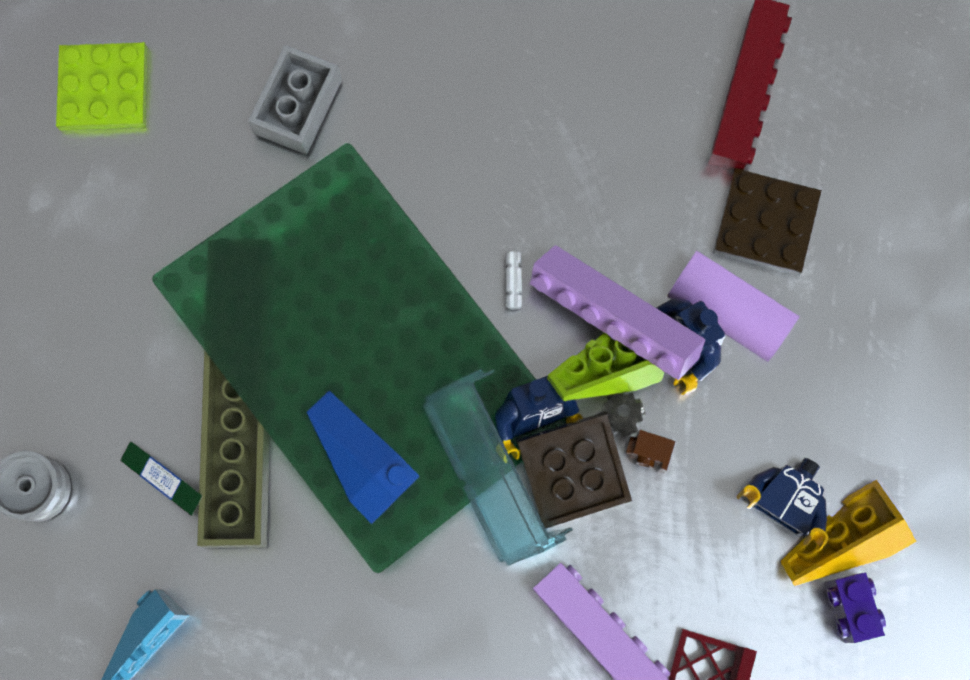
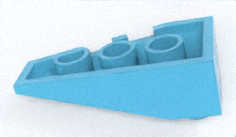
M163 590L147 591L138 600L137 605L139 607L133 612L101 680H130L189 615Z

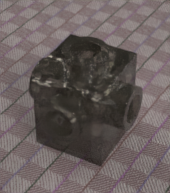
M624 392L608 395L606 397L607 401L603 402L601 410L608 415L613 436L620 434L621 437H626L638 432L637 427L643 422L642 416L646 415L640 398L635 399L633 392L625 395ZM626 407L629 415L626 417L620 416L618 408Z

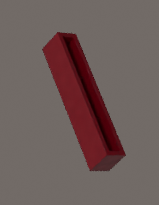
M754 0L708 164L732 171L735 168L744 170L746 164H752L756 148L751 146L753 139L759 138L764 122L759 120L761 111L766 112L771 95L766 94L768 85L773 86L778 69L773 68L775 59L780 60L785 43L780 42L782 33H788L792 17L787 16L790 5L773 0Z

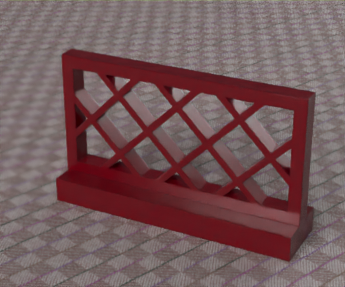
M682 629L669 680H676L677 673L688 667L695 679L700 680L692 665L708 656L718 674L707 680H715L719 677L722 680H726L723 675L730 671L729 680H750L757 651ZM687 637L701 641L707 653L690 662L684 651ZM706 643L718 647L709 651ZM723 648L737 652L733 666L721 672L712 654ZM683 655L687 664L679 668Z

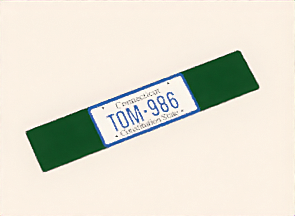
M130 441L120 461L192 516L203 496Z

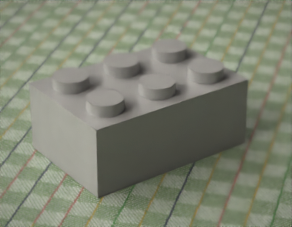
M284 45L248 120L253 133L307 155L341 84L342 77L339 66Z

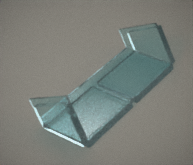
M481 368L425 397L427 403L423 405V408L458 479H464L466 483L463 489L499 561H506L509 566L541 554L567 540L565 534L573 531V529L570 527L547 532L474 386L478 381L494 373V370H491L484 374Z

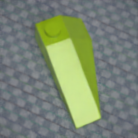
M603 332L596 340H590L581 352L570 356L550 372L547 379L563 401L637 391L662 381L664 372Z

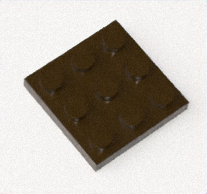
M735 168L713 253L800 276L803 271L822 190Z
M606 412L516 440L544 529L632 501Z

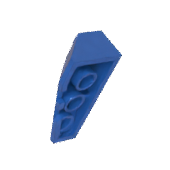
M328 391L307 411V415L331 461L349 502L373 524L419 478V475L331 391Z

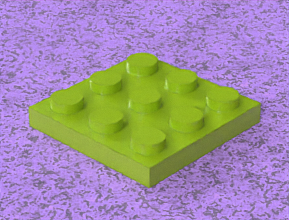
M145 42L59 45L56 127L59 130L146 128L148 47Z

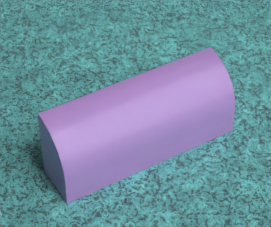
M698 251L695 252L667 295L670 299H686L692 304L700 300L703 301L708 309L713 310L717 314V322L727 336L767 362L776 353L800 317Z

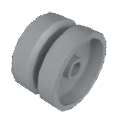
M26 450L11 453L0 460L1 513L10 518L38 523L50 520L62 511L69 500L71 491L69 474L62 464L51 457Z

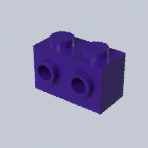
M866 572L827 581L828 600L835 609L837 630L845 643H858L885 636L883 630L886 627L885 617L881 609H877L874 597L877 595L876 587L873 580L867 577Z

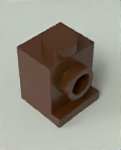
M639 430L636 437L630 436L625 453L637 459L636 464L651 469L654 468V465L659 466L658 472L664 474L668 469L676 441Z

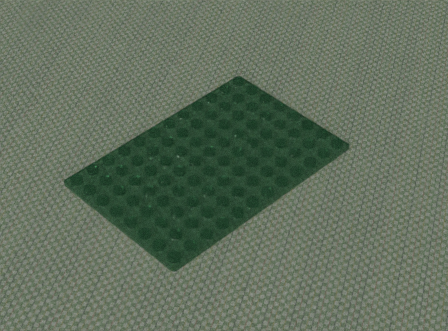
M346 143L153 275L152 281L374 573L378 574L384 571L522 462L521 454L519 459L516 460L509 453L506 458L507 463L497 454L496 447L501 441L498 440L495 413L503 404L510 390L532 382L536 378L351 144ZM328 391H331L419 475V478L373 524L349 502L345 490L307 415V411ZM565 416L563 419L513 437L510 440L519 450L517 439L564 425L567 418Z

